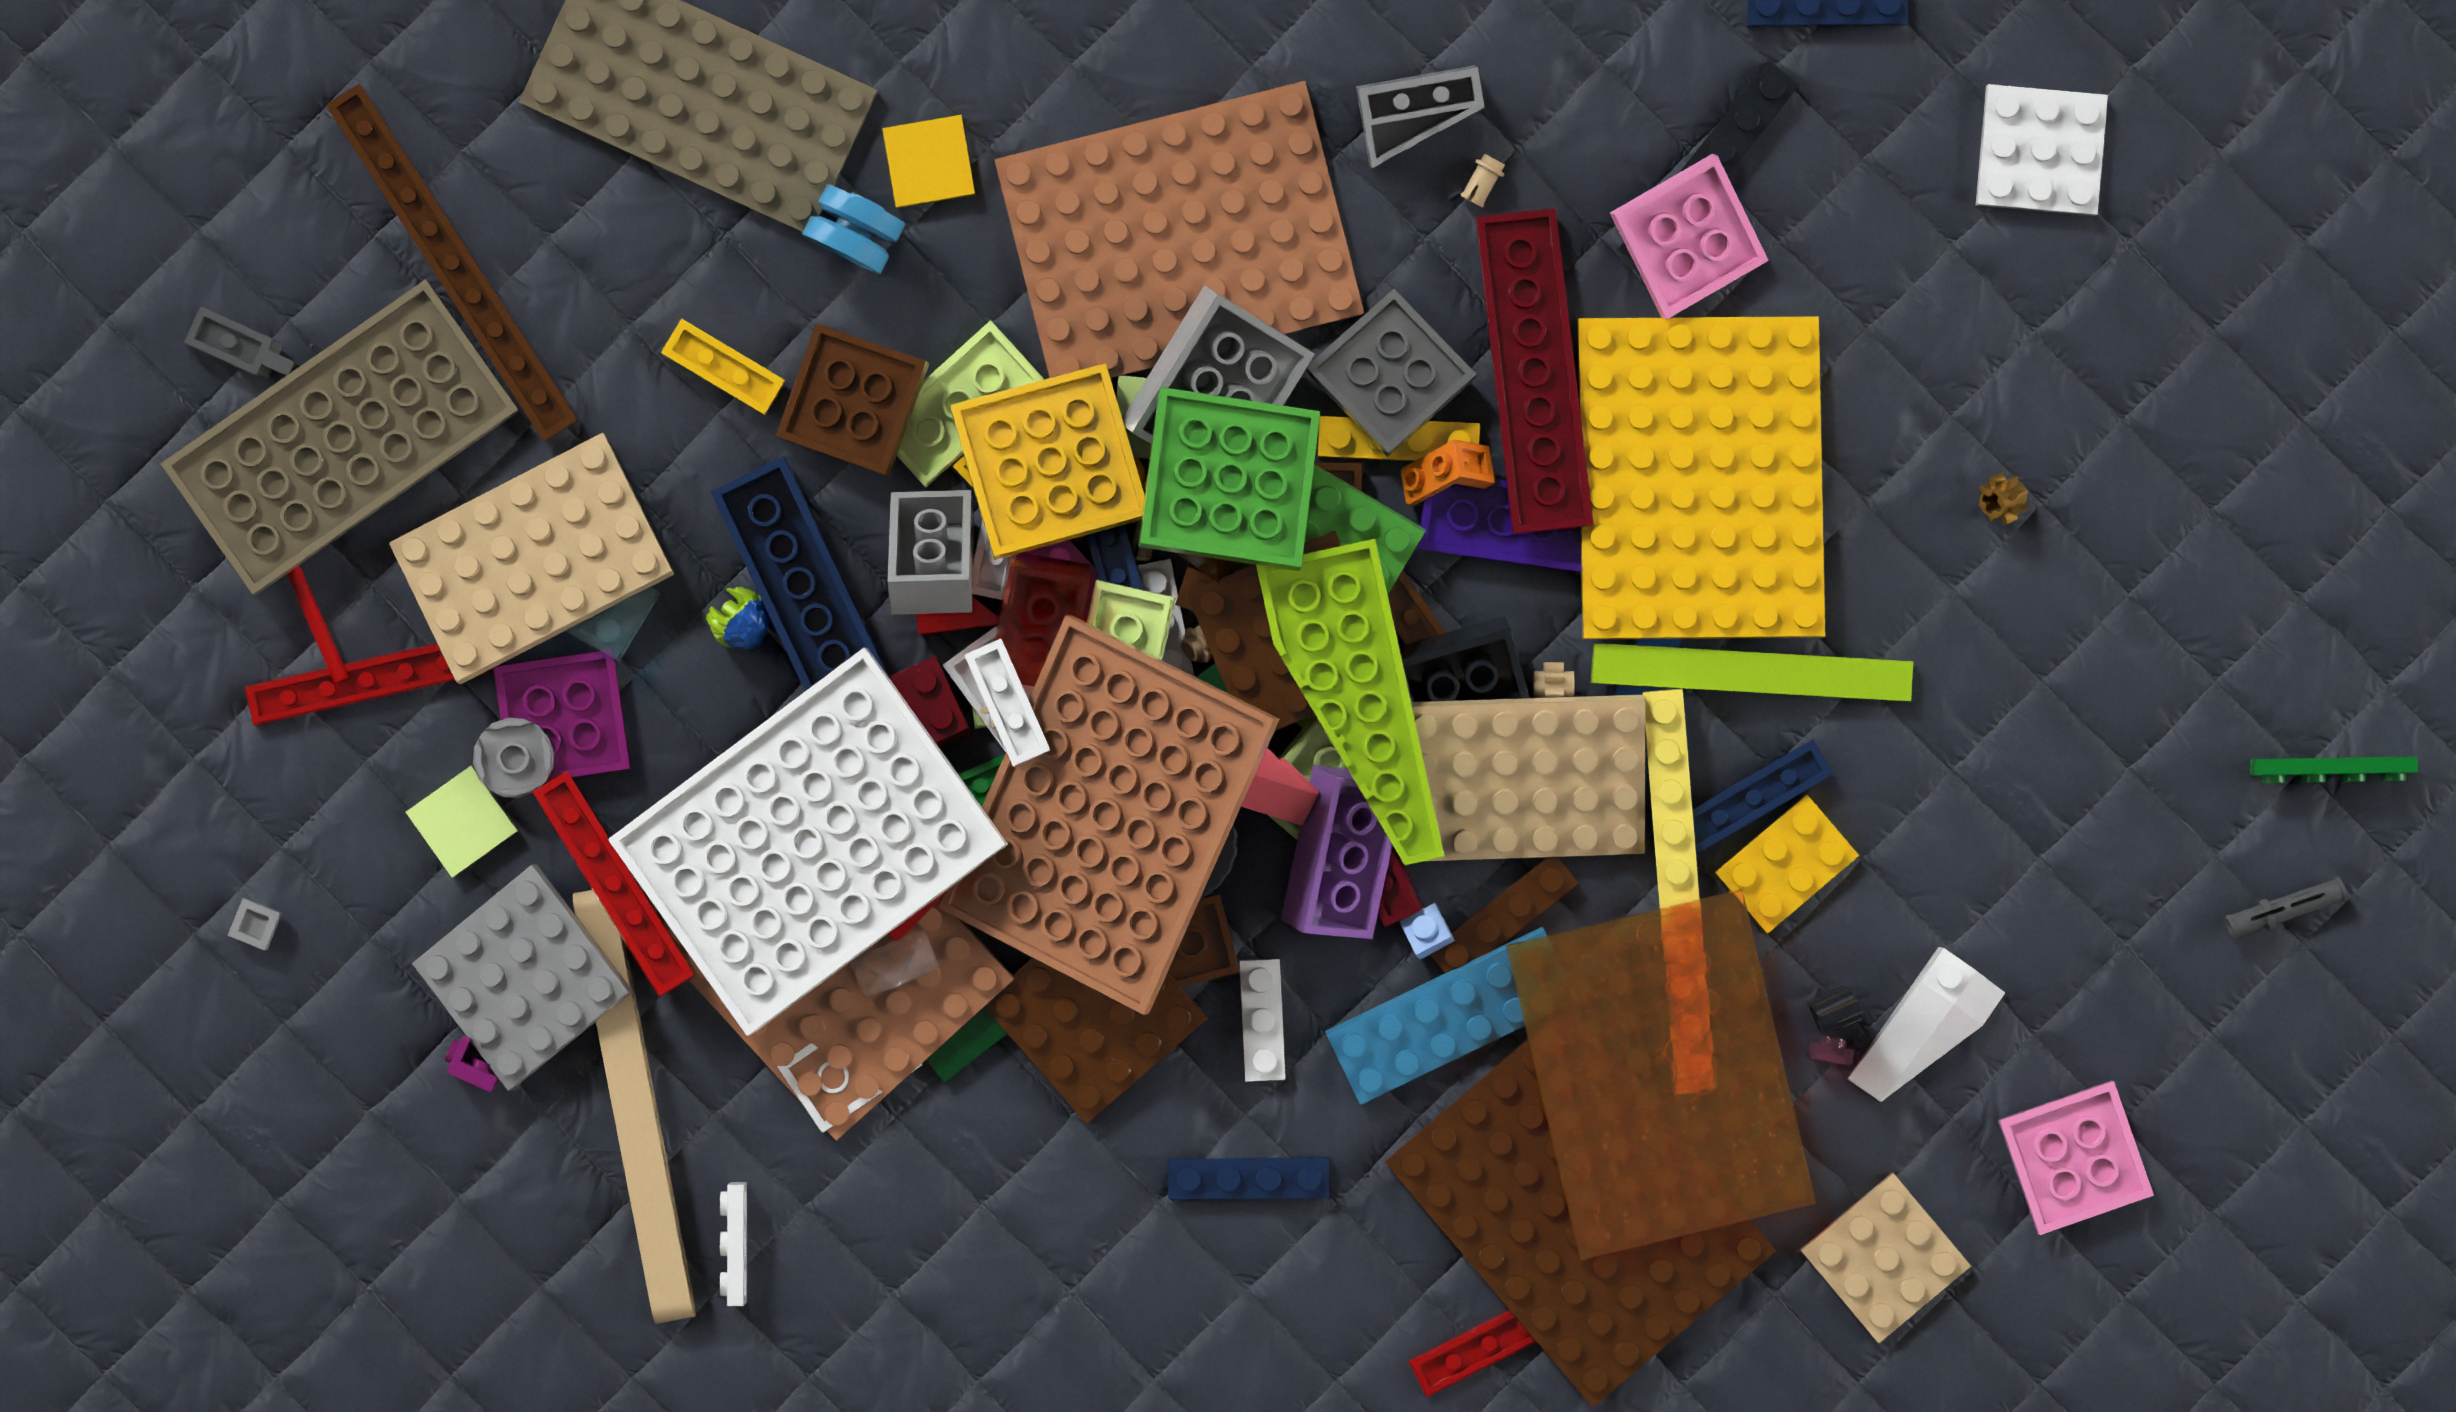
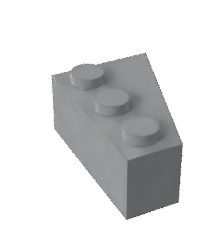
M1475 65L1356 86L1369 166L1371 168L1484 108L1478 67Z

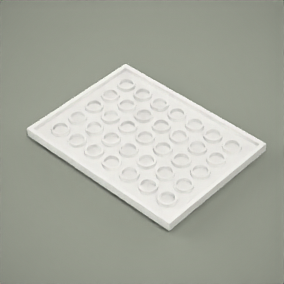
M865 647L608 839L747 1036L754 1034L1008 845L872 653Z

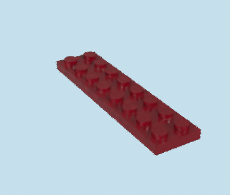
M1556 208L1478 216L1475 218L1512 535L1592 527L1594 523Z

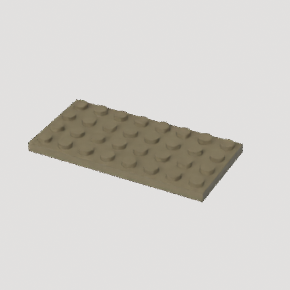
M565 0L519 103L803 233L811 216L822 215L823 210L818 201L827 184L835 186L878 91L682 0Z
M425 279L163 461L161 466L252 595L256 596L514 416L519 410Z

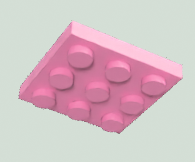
M1714 154L1709 155L1610 212L1661 318L1666 320L1769 261L1718 156Z
M2112 1080L1998 1120L2039 1235L2154 1196L2117 1088Z

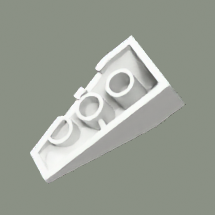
M1938 947L1847 1079L1882 1102L1982 1027L2005 992L1948 950Z

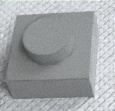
M243 898L228 936L262 950H268L282 912Z

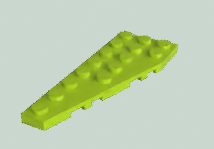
M1371 539L1303 554L1300 571L1256 565L1273 645L1404 865L1445 857L1376 540Z

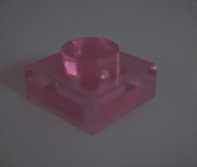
M1822 1036L1821 1043L1811 1041L1808 1057L1852 1066L1855 1050L1845 1048L1846 1040Z

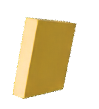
M962 115L882 128L896 209L975 195Z

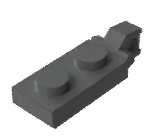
M201 306L184 343L254 375H262L268 379L273 370L287 376L299 366L298 363L280 355L283 345L276 343V340Z

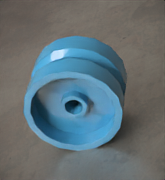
M827 184L818 203L822 210L837 218V221L835 223L821 216H811L802 236L862 268L881 275L889 255L883 247L872 242L870 239L873 236L887 243H896L906 224L884 211L885 209L880 205L856 193L851 192L850 194Z

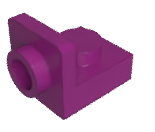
M464 1035L461 1041L454 1039L445 1057V1062L450 1063L446 1073L488 1092L495 1091L500 1080L490 1068L491 1065L473 1056L471 1062L465 1060L472 1046V1038Z

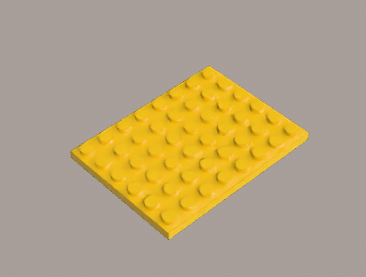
M1819 317L1669 318L1667 320L1664 318H1578V399L1594 523L1592 527L1581 528L1582 640L1825 637Z

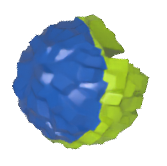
M743 587L726 588V591L737 599L738 604L733 600H728L722 606V613L713 606L710 607L706 620L715 639L723 646L733 649L741 648L745 650L749 648L754 649L757 645L760 646L763 643L764 637L767 636L768 624L771 622V618L760 595Z

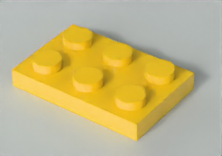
M1806 794L1714 873L1765 933L1768 934L1859 855Z

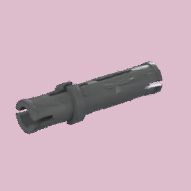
M2336 877L2334 880L2299 890L2272 901H2268L2266 898L2259 900L2257 906L2232 915H2226L2224 918L2227 930L2231 938L2235 940L2240 936L2264 928L2267 931L2277 929V924L2310 914L2339 902H2345L2348 900L2342 880L2340 877ZM2313 897H2321L2319 899L2295 907H2291V905L2311 899ZM2278 909L2281 910V912L2271 914L2258 920H2251L2252 918L2268 914Z

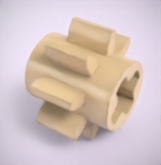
M1544 662L1543 671H1533V698L1574 697V671H1564V662Z

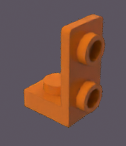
M1456 439L1401 469L1405 501L1407 505L1412 506L1454 484L1486 489L1495 484L1489 446Z

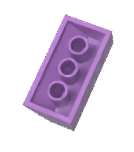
M1313 765L1310 783L1320 792L1304 825H1300L1281 920L1302 933L1373 939L1392 843L1347 768Z

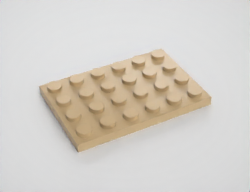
M604 433L575 446L389 542L442 654L459 685L674 575Z
M1644 695L1411 702L1445 857L1427 861L1645 854Z

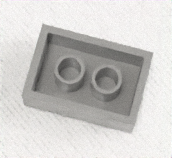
M971 490L891 492L888 555V591L891 615L972 612L974 513Z

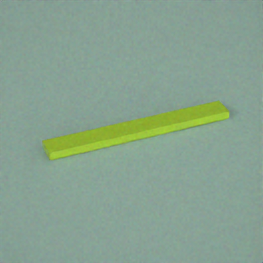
M1593 643L1590 683L1911 701L1913 661Z

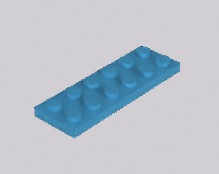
M1541 927L1461 967L1455 968L1328 1029L1325 1033L1361 1105L1578 1000L1545 930Z

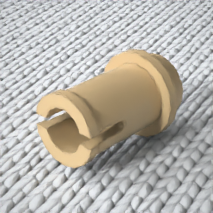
M1486 154L1482 156L1481 160L1476 159L1475 163L1478 166L1465 190L1460 195L1482 208L1498 177L1503 178L1504 173H1502V170L1505 166Z

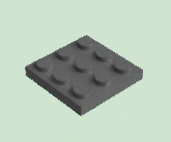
M1395 289L1389 292L1317 356L1305 370L1387 457L1476 379V373Z

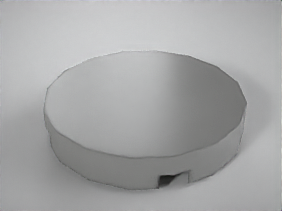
M506 718L492 723L478 738L474 747L473 765L478 779L490 791L502 797L521 798L532 794L533 791L548 781L554 768V749L549 736L540 726L526 719Z

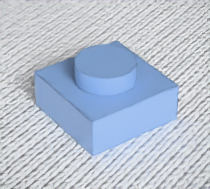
M1436 903L1399 921L1419 959L1455 941Z

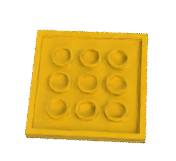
M1106 363L950 405L994 560L1142 520L1145 494Z

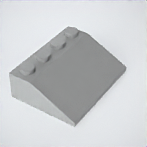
M1204 285L1122 418L1124 426L1135 435L1152 444L1160 387L1283 406L1315 353Z

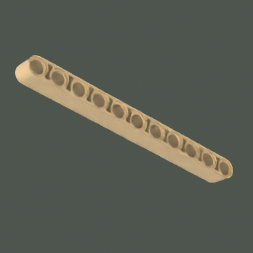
M592 890L573 893L575 915L633 990L632 993L597 1020L596 1025L653 1320L655 1324L695 1317L696 1310L626 944Z

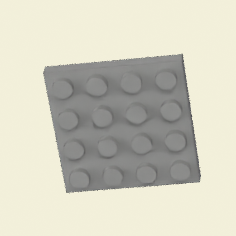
M537 864L529 866L412 963L465 1035L472 1038L471 1043L484 1060L491 1065L490 1068L508 1091L517 1087L633 992Z

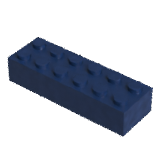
M780 457L711 490L710 492L805 691L864 647L869 649L889 677L886 666L787 459Z

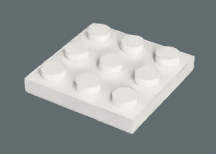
M1988 84L1985 92L1976 206L2088 216L2098 215L2108 95Z

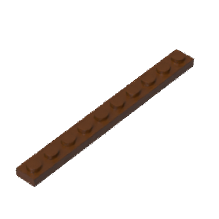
M358 83L327 103L326 107L542 440L547 442L578 422L579 420L362 85Z

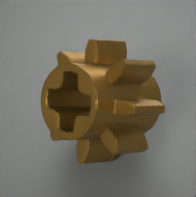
M2003 472L1989 477L1988 483L1979 486V490L1982 493L1978 505L1983 513L1989 517L1990 522L2001 517L2003 524L2006 525L2018 520L2019 514L2028 511L2025 503L2029 492L2023 483L2018 480L2017 475L2006 479Z

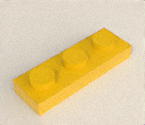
M682 318L661 352L663 355L764 415L767 414L786 382L781 377Z

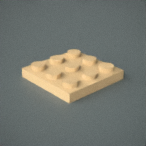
M1894 1173L1888 1175L1800 1249L1878 1343L1883 1341L1971 1267Z

